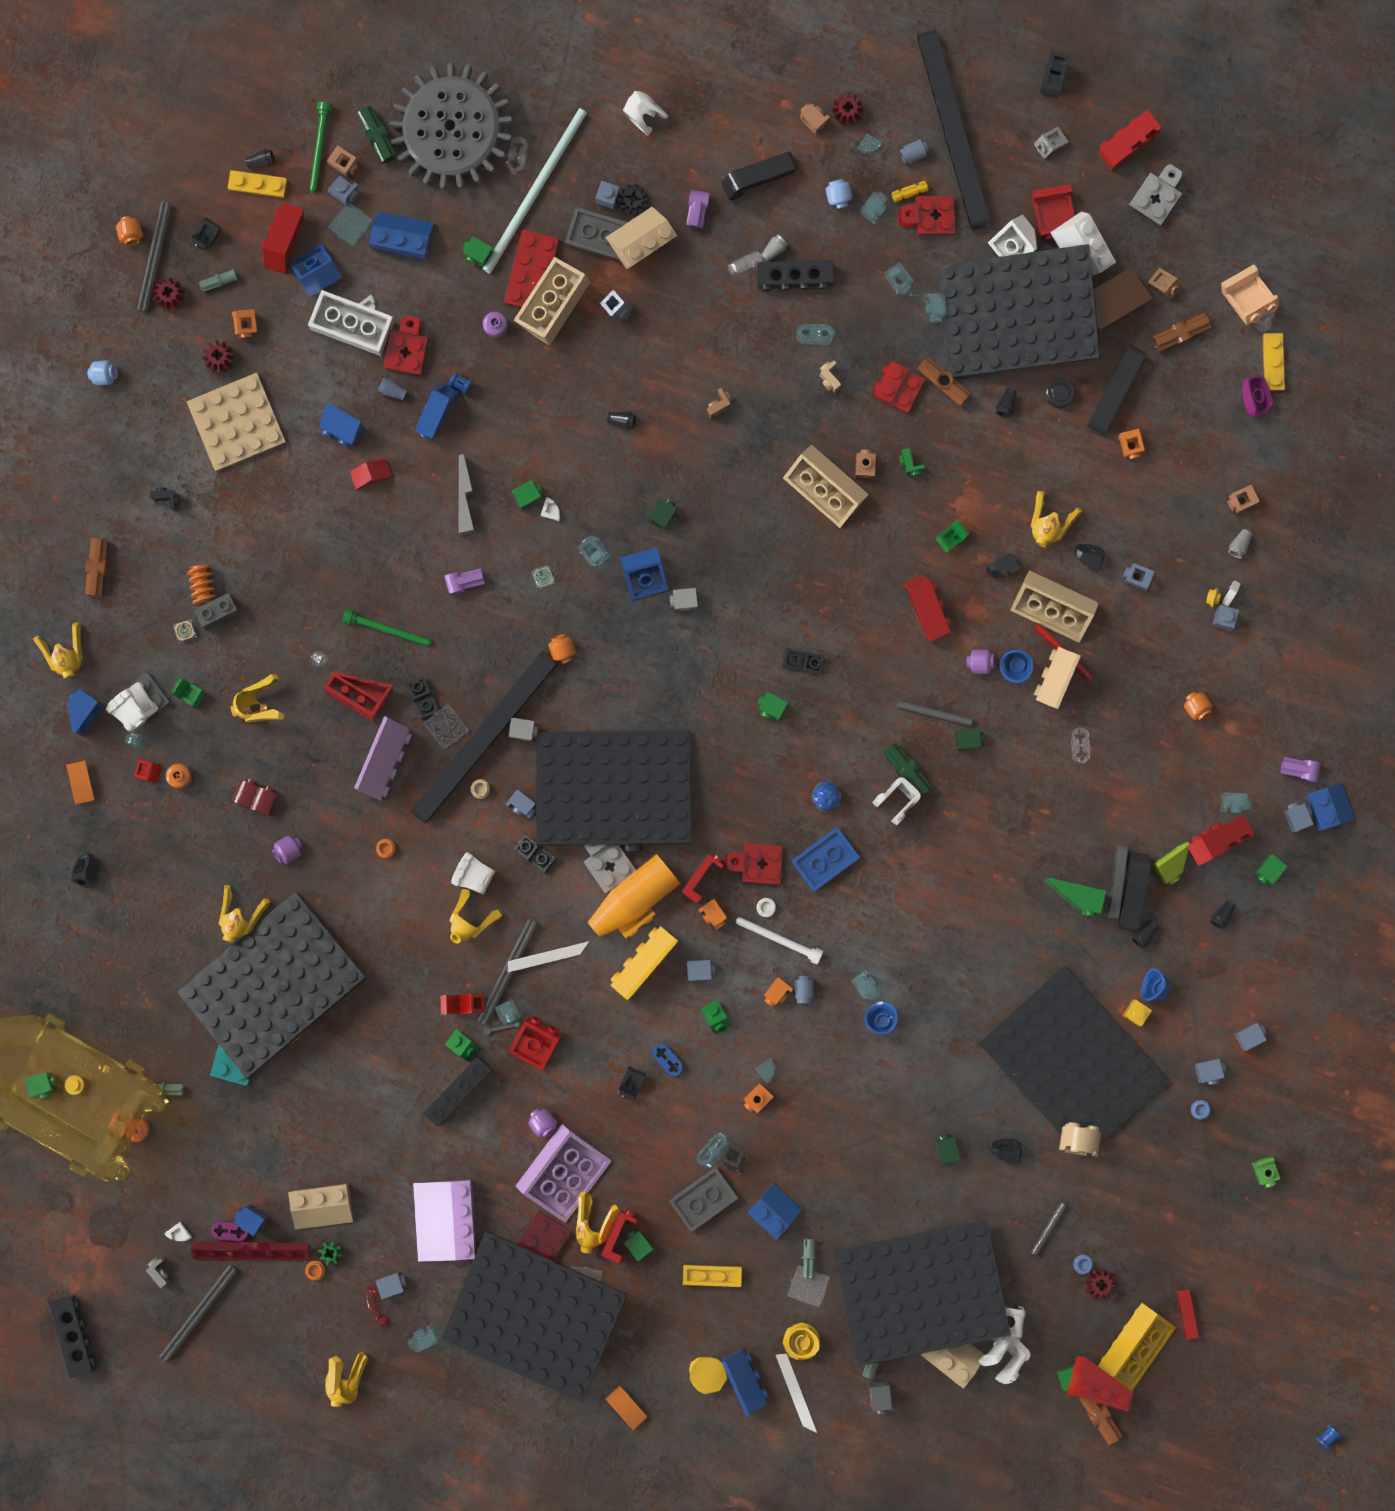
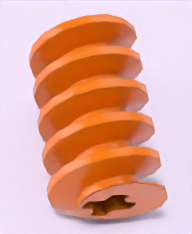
M211 565L189 567L191 570L187 572L189 576H193L189 579V582L194 584L190 587V590L196 591L191 594V597L196 599L192 602L195 606L205 605L216 597V595L210 594L215 588L209 587V584L213 583L214 580H210L208 577L213 574L206 571Z

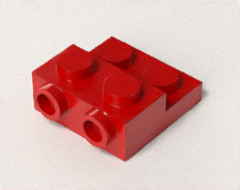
M891 361L890 365L885 364L881 372L884 377L881 382L877 380L873 391H875L874 398L908 414L925 379Z
M528 1016L508 1053L542 1071L562 1034L559 1033L557 1027L553 1025L548 1027L542 1024V1020L539 1017Z

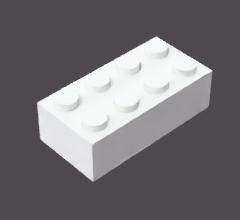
M321 290L308 326L312 331L382 356L395 320L393 316Z

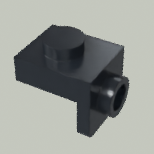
M207 217L203 218L198 230L194 235H191L190 240L200 249L210 248L222 227Z
M159 487L155 488L156 491H150L151 500L154 502L170 501V509L177 511V506H180V497L176 495L174 490Z
M629 1066L617 1093L625 1099L635 1100L646 1073Z

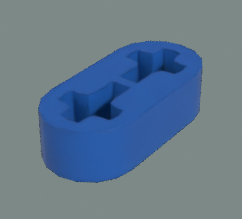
M656 1045L652 1052L655 1060L669 1075L677 1076L680 1074L683 1068L680 1060L666 1045ZM665 1048V1055L668 1059L665 1060L662 1056L657 1057L656 1054L658 1052L656 1049ZM669 1059L673 1064L676 1062L679 1064L677 1067L678 1072L669 1071L670 1065L667 1063Z

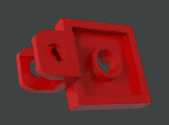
M916 196L915 204L904 205L898 211V225L905 228L916 227L917 235H954V196ZM934 211L940 215L937 220H934V217L930 215Z
M404 315L401 319L399 332L390 330L383 368L422 375L428 337L420 336L422 322L419 318ZM413 321V327L409 328V322ZM405 347H408V351H411V355H407L406 358H403L401 350H404Z
M744 843L743 852L725 854L724 869L730 872H742L741 882L779 885L783 846ZM761 858L764 859V862H767V866H764L763 870L757 865ZM732 859H735V861H736V864H735V865H733V864L731 863V860H732Z

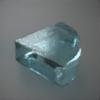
M866 133L857 151L861 153L876 151L882 146L883 142Z
M771 1057L755 1068L767 1084L774 1075V1063Z

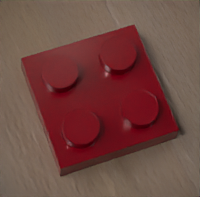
M538 1211L518 1245L554 1260L571 1231Z

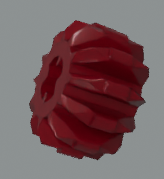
M846 93V98L840 94L839 100L833 101L835 106L832 107L831 111L835 113L833 115L834 119L840 118L839 124L846 121V126H849L850 121L856 124V118H862L861 112L864 111V107L860 106L862 104L861 100L856 101V94L852 98H849V93ZM845 107H850V112H846Z
M162 278L163 284L160 285L157 282L156 286L159 289H153L152 291L156 294L153 300L158 301L157 305L159 307L164 306L165 310H168L170 305L175 310L176 303L180 306L182 305L179 299H185V295L182 294L185 289L180 287L181 283L179 281L174 282L173 278H169L168 283L165 278ZM167 291H171L170 297L166 296Z
M215 340V346L208 343L210 349H203V352L207 354L202 356L203 361H207L204 365L207 368L211 367L210 370L212 372L217 369L219 373H222L223 367L228 371L229 367L227 364H234V361L230 359L235 357V354L231 352L233 348L231 346L226 347L227 343L225 341L219 344V341ZM218 353L222 355V357H220V360H217L215 358V356L217 357L216 354Z
M1102 1267L1099 1270V1274L1096 1269H1092L1094 1276L1086 1275L1091 1280L1084 1281L1085 1285H1090L1085 1291L1087 1293L1092 1291L1090 1295L1092 1299L1097 1295V1300L1101 1301L1103 1295L1106 1300H1109L1107 1293L1115 1294L1111 1287H1118L1117 1284L1111 1283L1116 1280V1277H1109L1111 1275L1110 1270L1104 1274V1268ZM1101 1279L1105 1283L1102 1289L1096 1286L1097 1281L1100 1283L1099 1280Z

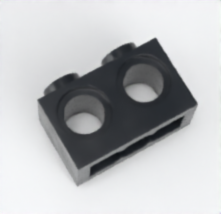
M1051 51L1040 90L1041 94L1058 98L1070 55Z

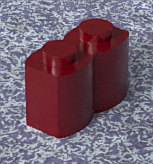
M246 779V781L241 780L232 802L270 816L278 794L274 793L275 789L268 786L260 788L256 786L257 782Z

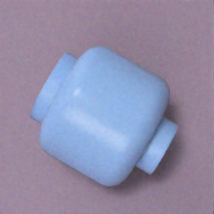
M844 179L829 182V186L826 188L829 204L836 205L837 208L848 206L847 202L853 198L850 184L844 182Z
M104 360L94 361L87 374L88 378L96 386L111 385L117 379L118 371L111 361Z

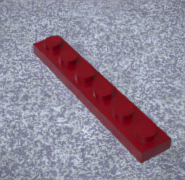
M243 1241L192 1242L191 1244L193 1259L309 1260L310 1258L309 1244L303 1242L265 1243L260 1241L249 1243Z

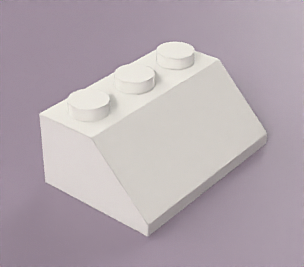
M1080 212L1050 232L1059 248L1089 244L1093 275L1101 273L1116 263L1088 213Z

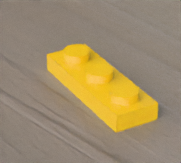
M230 170L229 191L285 198L287 178Z
M1283 333L1263 334L1264 378L1270 391L1285 390Z
M683 1265V1285L741 1287L742 1267Z

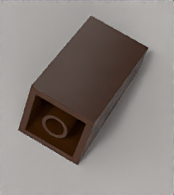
M1132 267L1094 289L1098 336L1144 307L1153 299L1149 290L1144 287L1139 275L1134 272Z

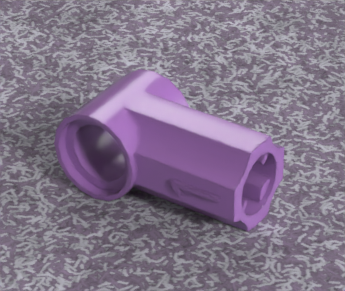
M691 190L686 227L697 230L703 228L710 193Z
M481 568L463 573L455 572L444 576L449 595L459 594L466 591V589L485 585Z
M1284 757L1281 764V774L1300 777L1305 781L1318 782L1321 763Z

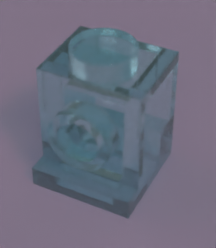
M874 191L861 208L860 214L876 224L878 221L877 215L881 216L887 208L885 204L888 197L881 192L877 193Z
M900 262L884 273L883 278L890 284L896 294L900 292L905 294L912 288L913 279ZM896 279H901L903 283L897 284Z
M944 293L925 294L924 302H928V304H925V313L929 315L930 322H942V319L946 317Z
M595 536L584 538L581 541L582 544L578 547L590 566L598 567L611 556L598 537Z
M1222 793L1221 813L1228 812V809H1230V813H1242V810H1250L1251 800L1248 798V794Z
M864 970L850 982L864 1000L866 998L871 1000L879 994L875 988L877 984L871 976L867 978L866 974L868 971Z
M514 999L495 1007L500 1021L504 1025L521 1017Z
M431 1324L426 1326L427 1330L425 1331L421 1328L413 1332L414 1336L407 1340L411 1350L415 1349V1352L418 1353L439 1342Z

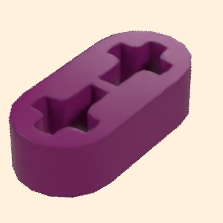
M220 1221L211 1228V1234L219 1240L242 1241L248 1237L249 1233L245 1231V1234H242L241 1237H238L237 1233H232V1230L239 1229V1226L234 1224V1222ZM222 1225V1229H228L229 1231L228 1233H222L220 1236L219 1232H216L215 1229Z

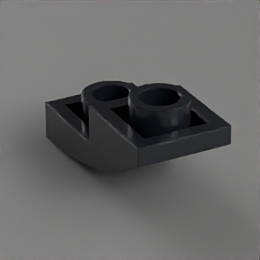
M785 648L781 667L821 675L825 656Z
M424 676L406 683L423 721L440 714Z
M526 834L514 847L516 852L545 874L557 860L555 856L543 847L537 846L536 842Z

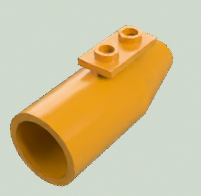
M656 854L611 890L590 918L588 924L599 937L616 929L625 938L631 937L638 931L640 926L649 923L653 919L655 913L651 908L681 883Z

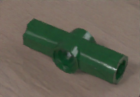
M372 105L362 108L357 112L380 161L382 164L393 161L397 156Z
M897 742L883 752L896 768L897 774L913 785L920 793V797L932 788L931 784L921 774L917 764L905 754Z

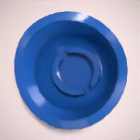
M1018 649L1010 650L1000 660V671L1008 681L1020 683L1027 680L1032 674L1033 660L1025 651Z
M1152 968L1144 977L1141 987V998L1144 1001H1163L1166 999L1171 991L1170 980L1160 970Z
M877 1002L871 1005L864 1016L866 1027L878 1035H886L892 1032L898 1021L896 1009L887 1002Z

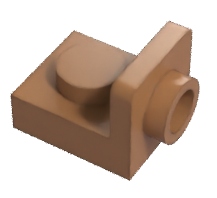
M1161 268L1148 281L1149 286L1164 294L1165 298L1169 301L1179 293L1181 288L1178 279Z
M722 388L718 389L721 401L715 400L708 405L707 413L711 419L731 408L730 401L732 399L727 391L723 392Z

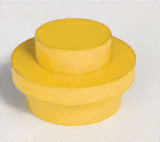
M1219 589L1209 590L1206 604H1209L1210 607L1214 608L1215 604L1219 605L1221 599Z
M70 1076L65 1082V1089L71 1095H78L84 1089V1081L79 1076Z

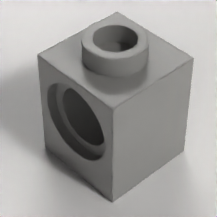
M696 588L673 590V595H670L671 607H675V611L698 609Z
M511 718L509 738L533 742V737H537L538 726H535V721Z

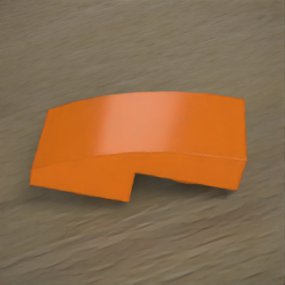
M86 761L66 764L75 804L93 801L94 796Z
M618 1386L605 1398L632 1430L647 1418L621 1386Z

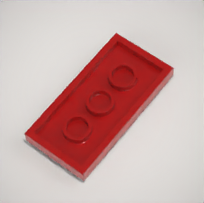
M522 230L504 304L522 308L555 257L559 238Z

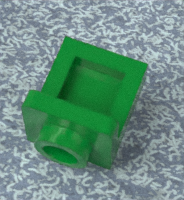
M910 448L901 451L899 462L901 467L904 466L906 475L911 474V477L921 475L922 471L926 469L925 464L914 466Z
M957 520L937 535L935 539L947 553L968 537L969 533L965 526Z
M180 677L175 683L171 694L197 708L206 692Z
M718 1000L701 1008L714 1035L722 1033L731 1027Z
M457 1029L445 1044L468 1062L477 1054L480 1048L478 1044Z

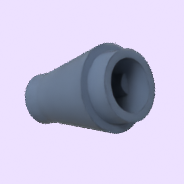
M385 377L377 390L381 392V395L403 400L407 390L403 389L391 378L387 379Z

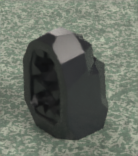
M1078 544L1075 546L1073 553L1076 559L1080 560L1085 566H1088L1089 569L1101 570L1105 550L1090 544Z
M1009 553L986 566L985 571L987 575L994 578L1002 577L1005 579L1018 572L1020 567L1013 554Z
M83 853L75 861L71 872V880L78 886L85 888L93 886L96 876V860L94 855Z
M999 1139L990 1144V1152L999 1160L1006 1161L1008 1164H1020L1021 1142L1015 1139Z

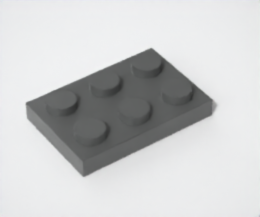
M576 207L565 245L619 261V257L605 237L628 222Z
M715 1166L668 1201L689 1231L692 1232L737 1200L738 1197Z

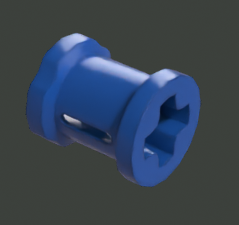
M455 371L448 386H453L462 391L463 395H466L473 380H468Z
M1330 1425L1327 1426L1328 1429L1320 1437L1316 1438L1328 1451L1331 1449L1330 1446L1338 1438L1341 1439L1342 1437Z

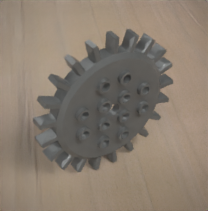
M448 63V76L441 78L437 68L432 66L430 71L433 81L426 84L424 79L417 74L414 77L421 88L415 94L410 89L403 87L402 92L411 99L407 107L394 103L393 107L398 112L404 113L403 121H390V126L395 129L403 128V136L392 139L391 143L394 146L406 144L408 150L401 153L397 158L400 162H405L411 157L416 160L415 164L408 171L412 176H415L422 167L427 169L423 179V183L429 186L434 175L437 174L441 175V189L447 190L449 177H456L458 188L465 189L463 175L471 173L472 179L479 184L482 181L477 169L484 165L488 171L494 173L496 169L488 161L490 157L496 154L500 158H506V153L498 149L497 145L499 140L508 142L512 141L513 137L508 133H501V125L514 123V119L511 116L500 117L499 110L509 106L510 102L508 99H502L497 103L494 102L492 97L502 89L497 83L487 91L482 88L488 79V75L485 72L479 75L476 82L471 81L472 67L470 65L465 66L462 77H456L455 65ZM441 93H445L444 99L439 98ZM459 94L464 95L462 100H458ZM425 111V116L421 118L420 113ZM440 112L444 113V116L442 118L438 117V114ZM462 113V118L457 119V114ZM480 113L481 118L476 120V114ZM454 121L455 128L448 131L446 129L447 122ZM424 130V135L420 137L419 132ZM439 131L443 132L441 137H437ZM457 132H461V136L459 138H456L455 136ZM479 132V138L475 139L474 134ZM441 150V155L436 156V151ZM456 151H460V155L458 157L454 156V153Z

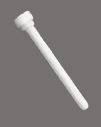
M743 918L736 919L738 925L808 956V959L811 960L810 962L818 965L823 950L818 948L809 949Z

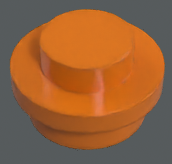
M382 839L377 843L376 852L382 858H390L395 853V844L389 839Z
M311 1261L307 1264L305 1273L309 1279L319 1280L325 1273V1267L320 1261Z

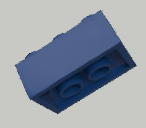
M378 212L372 227L369 245L374 250L427 260L434 223Z
M742 1348L722 1357V1364L745 1415L748 1416L767 1405L766 1399L769 1398L764 1387L760 1388L758 1381L761 1379L757 1370H752L750 1363L753 1361L749 1352H744Z

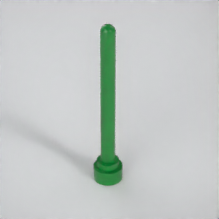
M318 102L317 111L320 117L309 188L311 193L317 191L327 116L332 113L333 105L327 102Z
M346 608L342 618V622L346 624H354L355 622L425 646L432 644V641L428 638L358 616L354 610Z

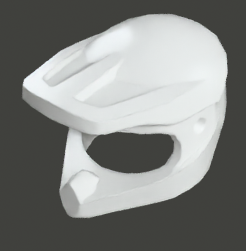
M634 91L623 109L624 114L647 136L651 133L652 128L646 126L643 120L644 113L652 117L657 114L664 119L669 117L649 95L641 91Z

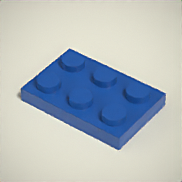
M836 827L791 860V863L814 892L860 857L838 827Z

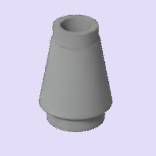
M777 234L775 237H772L761 255L770 262L787 250L786 247L789 244Z
M1242 529L1229 545V554L1238 559L1245 556L1252 533Z

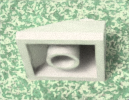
M1024 215L1011 220L988 242L999 257L1030 253L1037 249L1035 230Z

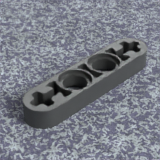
M1123 844L1117 845L1108 906V918L1118 919L1120 913L1128 845Z

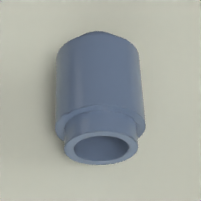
M919 139L903 146V149L899 151L905 164H912L927 157L926 153L929 152L926 142H921Z
M798 976V980H794L797 1003H812V998H814V980H810V976Z

